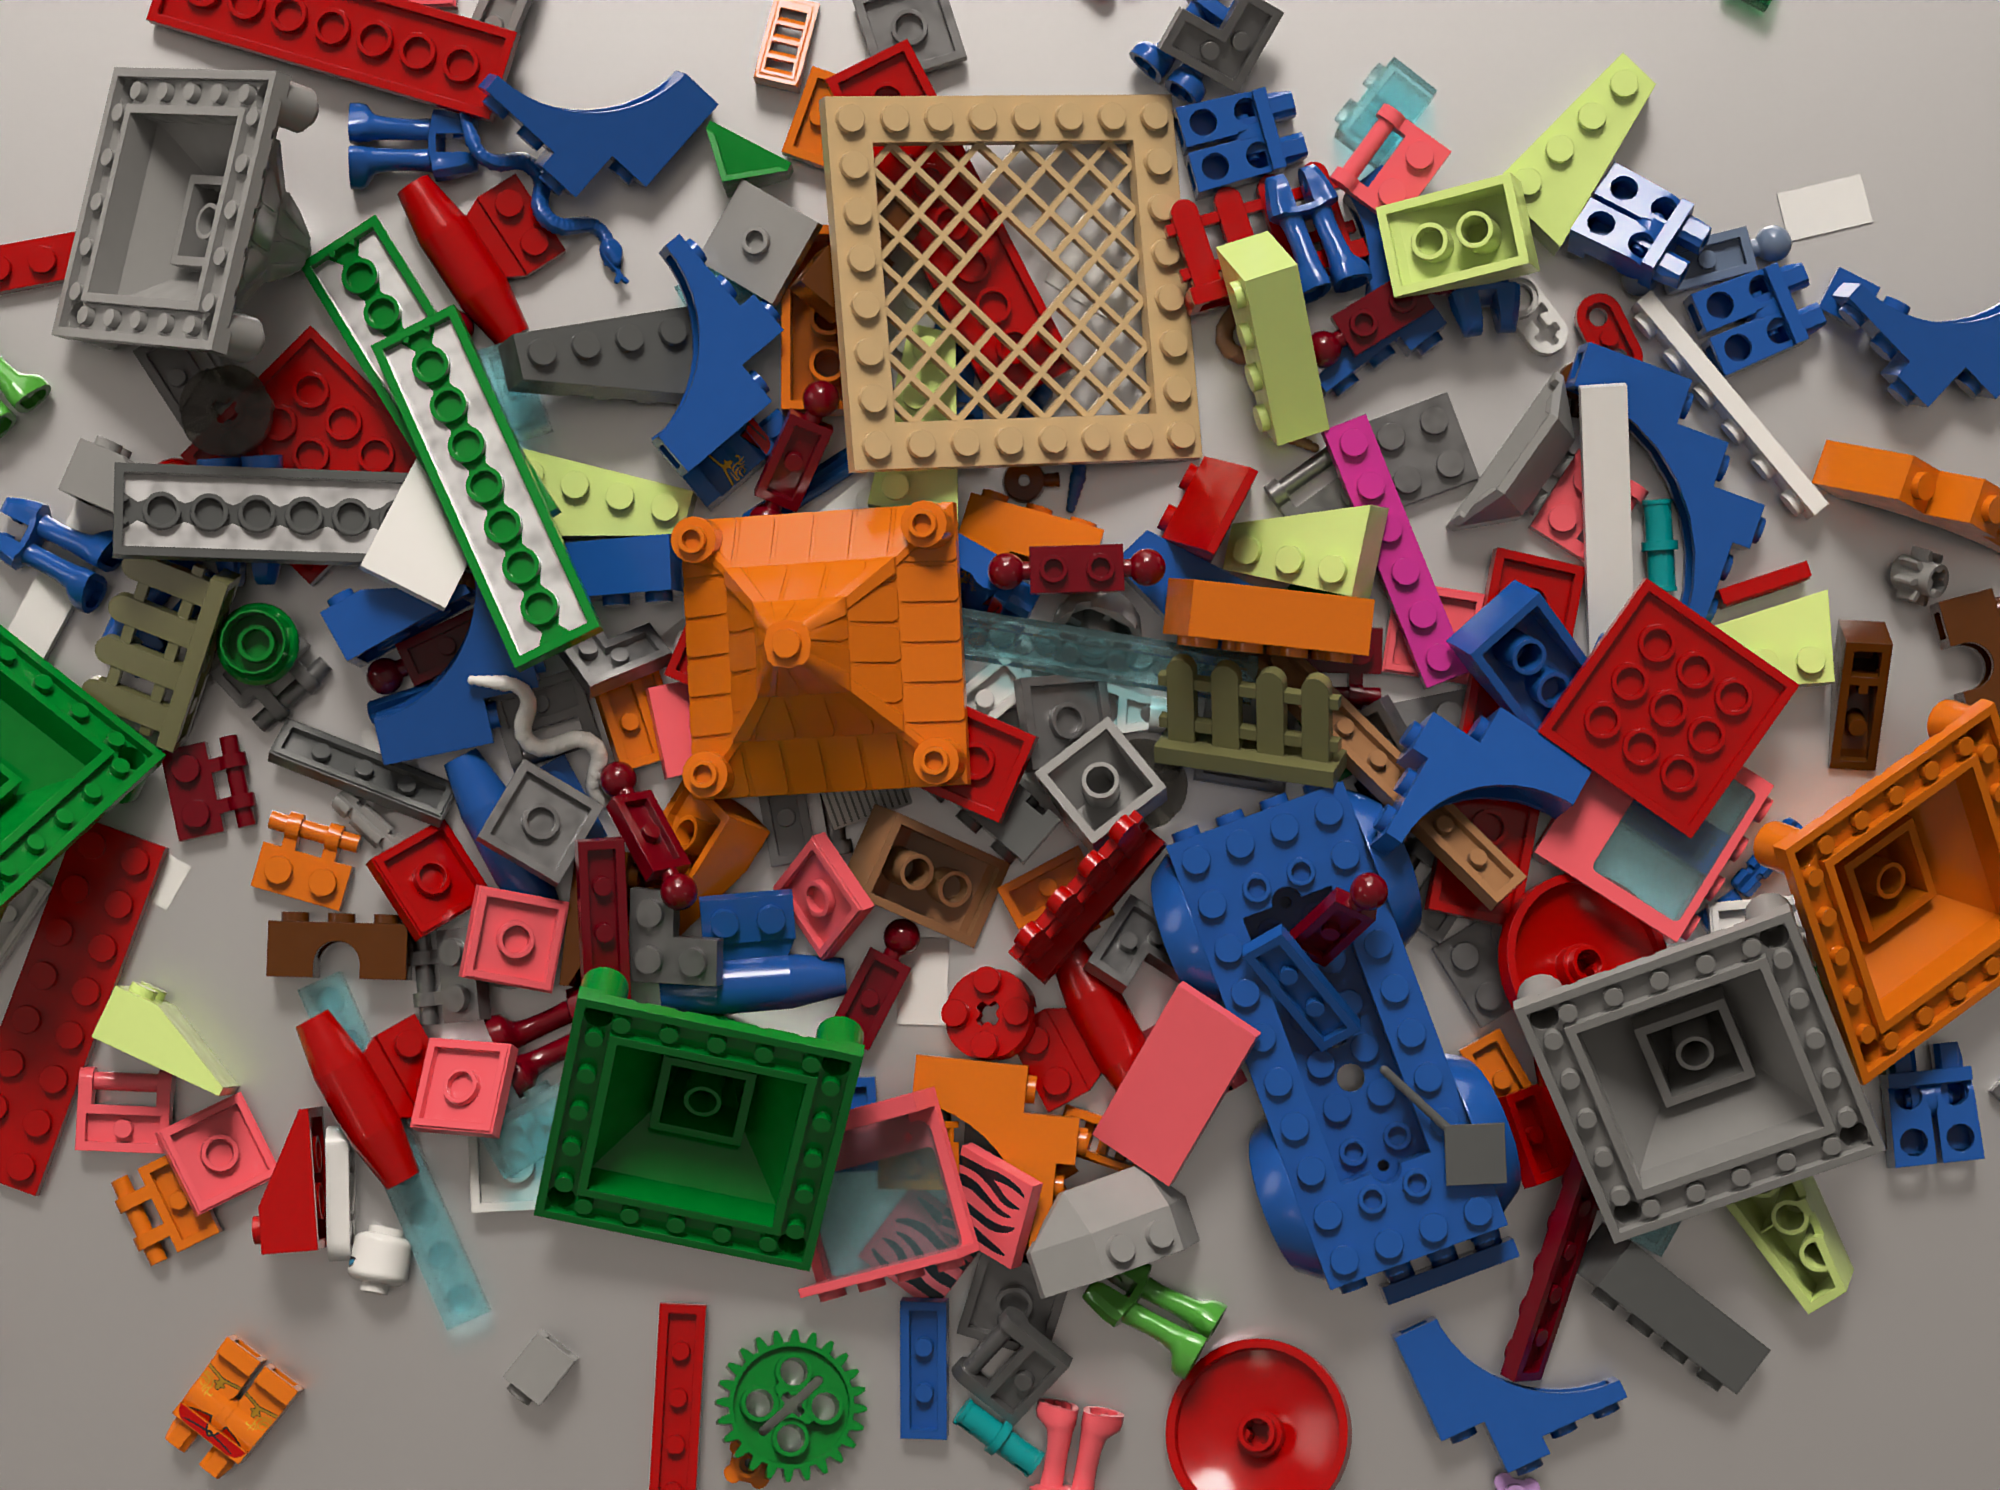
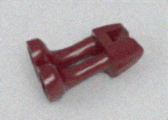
M581 985L566 989L565 1001L527 1019L511 1021L501 1014L492 1015L491 1019H484L493 1043L512 1044L519 1049L546 1034L572 1023ZM570 1033L540 1048L517 1056L511 1083L520 1099L535 1091L539 1075L565 1060Z

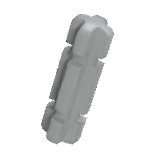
M342 790L334 798L332 808L342 818L348 816L351 820L349 824L374 848L380 847L383 850L382 852L405 840L399 833L394 835L391 832L394 828L368 803L362 805L360 802L361 797Z

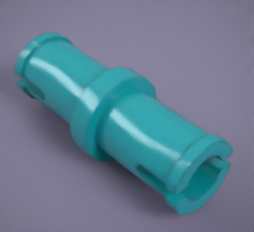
M1672 499L1642 501V506L1644 508L1645 542H1641V552H1646L1648 579L1666 592L1678 591L1675 576L1674 550L1679 548L1678 540H1673Z
M971 1398L963 1404L952 1421L953 1424L960 1426L985 1445L984 1451L991 1456L995 1453L1024 1473L1023 1475L1027 1478L1034 1472L1045 1455L1042 1450H1038L1012 1431L1013 1425L1008 1421L1004 1420L1001 1423L974 1403Z

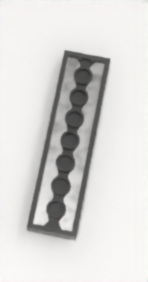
M115 462L112 558L360 566L408 473Z

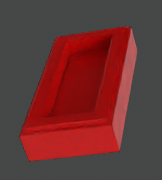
M1807 560L1717 590L1714 598L1718 599L1717 609L1720 608L1722 610L1809 580L1812 574Z

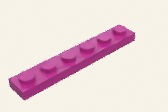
M1364 414L1323 431L1321 435L1350 507L1376 505L1389 508L1376 571L1424 690L1468 673L1469 671L1446 642L1454 634L1367 415Z

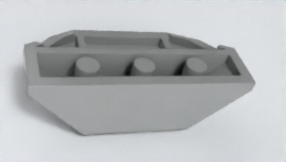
M1555 371L1446 527L1452 531H1459L1516 521L1525 511L1532 516L1548 495V492L1542 489L1551 474L1560 478L1575 456L1568 451L1575 441L1564 376Z
M1135 1165L1058 1193L1042 1223L1036 1240L1032 1242L1026 1256L1040 1298L1043 1299L1113 1277L1183 1251L1199 1242L1200 1239L1186 1197L1172 1186L1168 1187Z

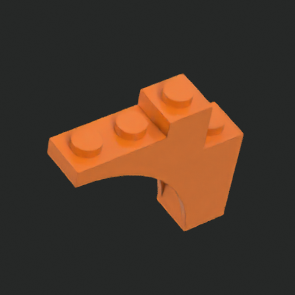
M1826 440L1812 484L1837 498L1881 508L1934 525L2000 553V488L1983 478L1940 471L1914 455Z
M917 1054L913 1092L934 1086L942 1110L955 1115L971 1125L989 1141L1005 1162L1043 1183L1029 1235L1030 1247L1037 1238L1053 1200L1056 1199L1058 1193L1063 1191L1065 1173L1056 1172V1164L1075 1165L1076 1155H1086L1088 1128L1079 1127L1080 1117L1024 1112L1025 1103L1034 1104L1037 1076L1028 1075L1029 1065Z

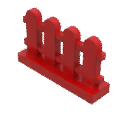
M1310 162L1305 165L1308 166L1311 164H1315L1329 180L1335 191L1340 190V188L1337 187L1330 180L1328 171L1323 164L1319 162ZM1274 174L1265 175L1260 179L1256 187L1258 199L1243 203L1240 193L1235 188L1223 187L1214 196V212L1200 215L1195 203L1188 199L1178 200L1172 206L1169 213L1171 224L1165 225L1164 232L1167 239L1176 237L1186 267L1178 272L1181 283L1190 281L1192 288H1189L1184 297V304L1189 317L1231 305L1224 278L1221 279L1219 272H1222L1219 259H1214L1205 228L1219 225L1225 244L1254 235L1248 216L1262 212L1269 233L1294 260L1290 245L1281 226L1270 222L1267 215L1265 180L1268 177L1275 176ZM1300 187L1291 189L1295 202L1304 200ZM1337 201L1331 206L1336 223L1352 253L1365 261L1369 256V252L1364 238L1350 240L1349 235L1356 232V227L1353 220L1344 222ZM1315 228V231L1308 233L1313 245L1320 243L1322 250L1316 252L1328 276H1330L1329 263Z
M1136 810L1129 816L1127 814L1121 816L1108 832L1109 839L1098 852L1092 850L1078 865L1077 874L1066 887L1064 885L1060 886L1047 900L1044 912L1035 922L1030 921L1015 937V944L1008 953L1044 985L1166 848L1167 844L1150 830L1151 828L1144 822V817Z

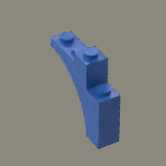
M675 71L659 86L638 98L623 104L590 110L566 109L540 103L512 88L499 76L491 73L478 86L487 95L482 103L501 120H504L509 115L521 126L516 134L532 149L538 151L541 147L545 148L542 154L534 161V164L543 171L538 179L557 196H560L564 191L573 197H577L609 159L613 162L608 168L626 185L629 186L634 181L639 185L647 187L719 105L686 73Z
M1380 165L1360 182L1368 187L1383 165ZM1345 193L1342 200L1348 207L1360 237L1364 238L1369 252V256L1365 261L1370 268L1373 278L1365 284V295L1390 281L1380 227L1376 214ZM1434 308L1431 312L1356 358L1353 357L1347 346L1344 347L1339 360L1319 374L1323 398L1332 391L1337 397L1348 391L1359 381L1355 374L1370 363L1373 369H1376L1396 353L1392 348V345L1395 343L1406 357L1416 350L1423 356L1443 340L1439 332L1446 326V320Z
M678 234L661 249L659 254L672 271L686 301L692 330V361L686 389L679 406L669 423L652 443L680 477H683L772 402L767 395L770 389L764 379L754 370L748 372L743 367V364L784 329L778 323L781 321L779 313L768 301L764 299L759 301L753 294L743 304L739 305L734 299L737 297V292L730 282L722 275L715 277L704 262L707 261V257L699 245L692 239L685 241Z
M1844 282L1831 295L1841 305L1838 311L1842 318L1856 329L1861 327L1872 338L1869 345L1880 357L1887 361L1892 359L1880 374L1890 383L1887 387L1888 392L1902 405L1907 407L1909 405L1929 407L1954 379L1960 389L1972 398L1997 399L2000 395V303L1969 317L1935 322L1904 314L1888 306L1859 283Z
M476 580L475 604L471 623L461 646L447 667L432 683L416 695L388 709L376 711L374 724L384 765L494 743V729L502 728L497 702H488L487 698L513 692L470 685L467 682L469 676L507 675L528 684L531 689L539 687V673L546 672L545 660L522 672H518L515 669Z
M1502 707L1498 708L1487 719L1481 715L1467 734L1435 712H1432L1420 724L1414 720L1405 730L1399 741V744L1404 749L1396 763L1406 770L1393 791L1399 794L1393 806L1387 804L1373 823L1372 827L1378 832L1370 847L1386 856L1403 842L1412 827L1422 817L1444 806L1468 800L1493 799L1515 802L1532 807L1556 819L1574 805L1592 769Z
M1430 1316L1391 1334L1437 1437L1441 1441L1450 1438L1451 1443L1455 1444L1477 1433L1475 1426L1482 1423L1503 1469L1507 1473L1516 1470L1518 1476L1543 1465L1541 1458L1550 1454L1543 1436L1550 1433L1552 1439L1562 1437L1578 1428L1575 1421L1590 1414L1593 1415L1594 1419L1610 1415L1620 1409L1618 1401L1627 1398L1620 1380L1614 1376L1597 1383L1564 1389L1536 1388L1504 1380L1487 1372L1464 1356L1450 1341L1434 1316Z

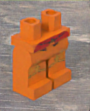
M236 1335L226 1337L216 1351L217 1353L187 1392L182 1402L172 1412L176 1418L165 1436L169 1443L184 1453L188 1451L199 1435L210 1442L213 1447L199 1465L216 1479L224 1476L236 1463L239 1465L247 1460L258 1444L304 1390L302 1386L271 1363L264 1366L254 1379L253 1384L243 1397L239 1399L240 1394L267 1359Z

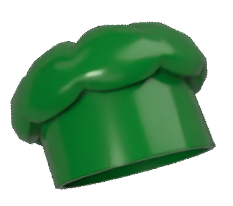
M250 603L235 609L223 621L216 640L217 655L225 671L235 680L253 686L268 685L283 678L294 666L300 647L298 630L292 619L280 608L267 603Z

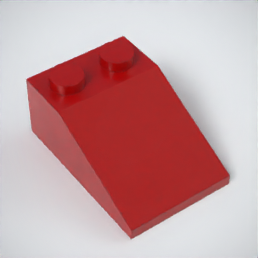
M1205 456L1199 467L1191 463L1178 488L1186 491L1178 507L1169 503L1157 526L1158 529L1164 531L1162 538L1212 563L1247 497L1258 471L1248 466Z
M323 1106L298 1110L259 1204V1216H253L252 1218L253 1241L255 1245L261 1244V1255L315 1251L327 1247Z

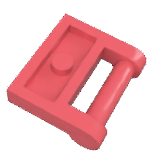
M1386 103L1376 113L1378 120L1343 167L1338 166L1329 177L1337 187L1376 215V207L1420 196L1452 152L1407 120L1397 109ZM1394 131L1404 139L1368 187L1365 186L1357 178L1390 133Z
M1578 449L1574 454L1573 460L1560 476L1528 528L1584 562V543L1577 539L1583 530L1581 449ZM1630 480L1632 512L1636 504L1642 505V501L1645 500L1649 492L1640 484Z
M81 1067L78 1079L75 1150L164 1154L155 1133L173 1124L176 1076L161 1069L158 1074L98 1072L97 1067ZM97 1090L157 1092L156 1106L95 1104V1094Z

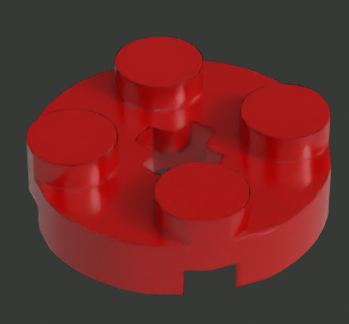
M984 966L967 974L954 986L947 1002L942 1007L941 1016L946 1024L949 1038L961 1052L977 1060L991 1061L997 1059L1001 1061L1010 1059L1018 1054L1031 1040L1036 1023L1033 1022L1036 1001L1033 992L1022 979L1008 971ZM997 1003L1000 1007L996 1011V1015L999 1018L998 1022L995 1025L989 1022L983 1024L981 1021L983 1009L987 1005L992 1007Z

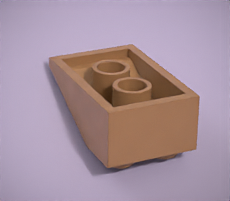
M874 804L848 863V867L874 905L974 948L998 894L997 888L1002 885L1010 864L901 813Z

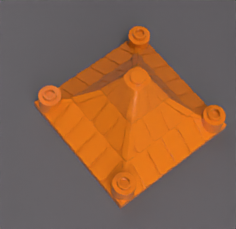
M921 500L905 506L704 519L691 516L682 519L676 524L671 534V545L677 557L682 559L690 732L692 741V756L688 758L683 766L682 778L685 787L692 793L693 800L971 785L957 503H934Z
M1982 698L1972 706L1948 699L1939 702L1932 709L1928 717L1927 731L1930 738L1915 748L1912 753L1902 757L1888 767L1881 775L1875 776L1858 788L1851 796L1841 800L1827 810L1823 816L1814 819L1802 829L1780 821H1771L1758 831L1754 839L1753 852L1756 861L1763 867L1786 876L1791 894H1793L1795 899V906L1802 927L1806 932V939L1813 960L1817 964V971L1824 992L1828 997L1829 1007L1861 1085H1866L2000 986V718L1995 702Z

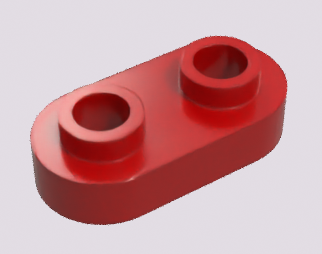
M1596 293L1586 297L1579 303L1574 319L1584 344L1591 342L1613 351L1619 350L1626 356L1643 361L1642 349L1616 299L1607 294ZM1599 309L1605 314V322L1602 326H1595L1591 323L1589 315L1592 310Z

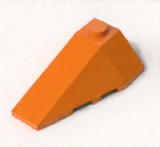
M683 780L663 811L691 862L685 874L695 881L698 889L697 899L694 904L688 909L680 911L679 936L700 917L699 896L723 895L748 870L770 834V831L749 809L731 798L693 800L692 793L685 787ZM662 879L646 882L645 887L661 888L663 881ZM628 916V936H629V916Z

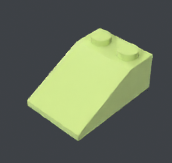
M1512 173L1376 207L1393 295L1396 299L1496 283L1540 271L1522 183Z
M132 981L130 986H115L92 1034V1038L217 1096L236 1094L239 1087L237 1082L177 1006L164 1000L167 992L143 981L141 983Z

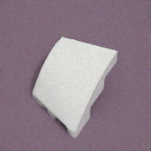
M416 458L359 569L444 611L468 562L435 488Z

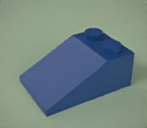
M1513 580L1446 640L1469 673L1500 707L1535 730L1538 729L1587 659L1540 592L1516 580Z
M458 584L445 610L442 611L398 588L361 589L355 593L352 588H348L328 599L327 603L330 607L320 612L347 662L362 668L396 649L395 644L434 627L474 605L475 591L466 584Z

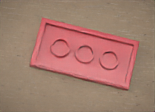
M1182 981L1176 987L1092 1135L1169 1187L1175 1182L1257 1042L1261 1032Z

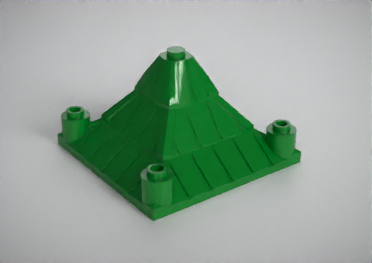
M0 625V922L9 903L118 803L125 804L136 800L148 777L161 766L166 756L160 749L2 625Z
M608 967L591 969L584 975L578 992L534 1216L810 1272L863 1060L865 1045H863L864 1032L861 1026L853 1019L845 1016L830 1017L820 1023L816 1032V1038L809 1036L802 1037L795 1033L771 1028L763 1029L756 1025L737 1022L723 1015L698 1014L689 1011L681 1012L674 1008L650 1003H639L635 1000L627 999L629 984L625 976L619 971Z

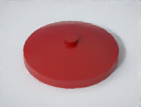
M1565 873L1535 885L1526 891L1511 908L1503 924L1499 940V973L1505 995L1514 1011L1513 1001L1518 999L1517 994L1520 985L1524 980L1533 975H1551L1558 979L1562 986L1569 985L1580 979L1603 971H1609L1633 960L1654 955L1656 952L1667 949L1661 933ZM1606 878V879H1608L1609 881H1611V882H1613L1614 884H1616L1617 886H1619V887H1621L1622 889H1624L1625 891H1627L1628 893H1630V894H1632L1633 896H1635L1632 892H1630V891H1629L1627 888H1625L1624 886L1620 885L1619 883H1617V882H1615V881H1613V880H1611V879H1609V878Z
M1256 1338L1231 1342L1201 1358L1193 1366L1185 1380L1182 1379L1178 1385L1166 1420L1168 1458L1176 1479L1183 1490H1334L1346 1469L1352 1444V1424L1345 1396L1333 1375L1323 1364L1307 1352L1295 1346L1270 1339Z

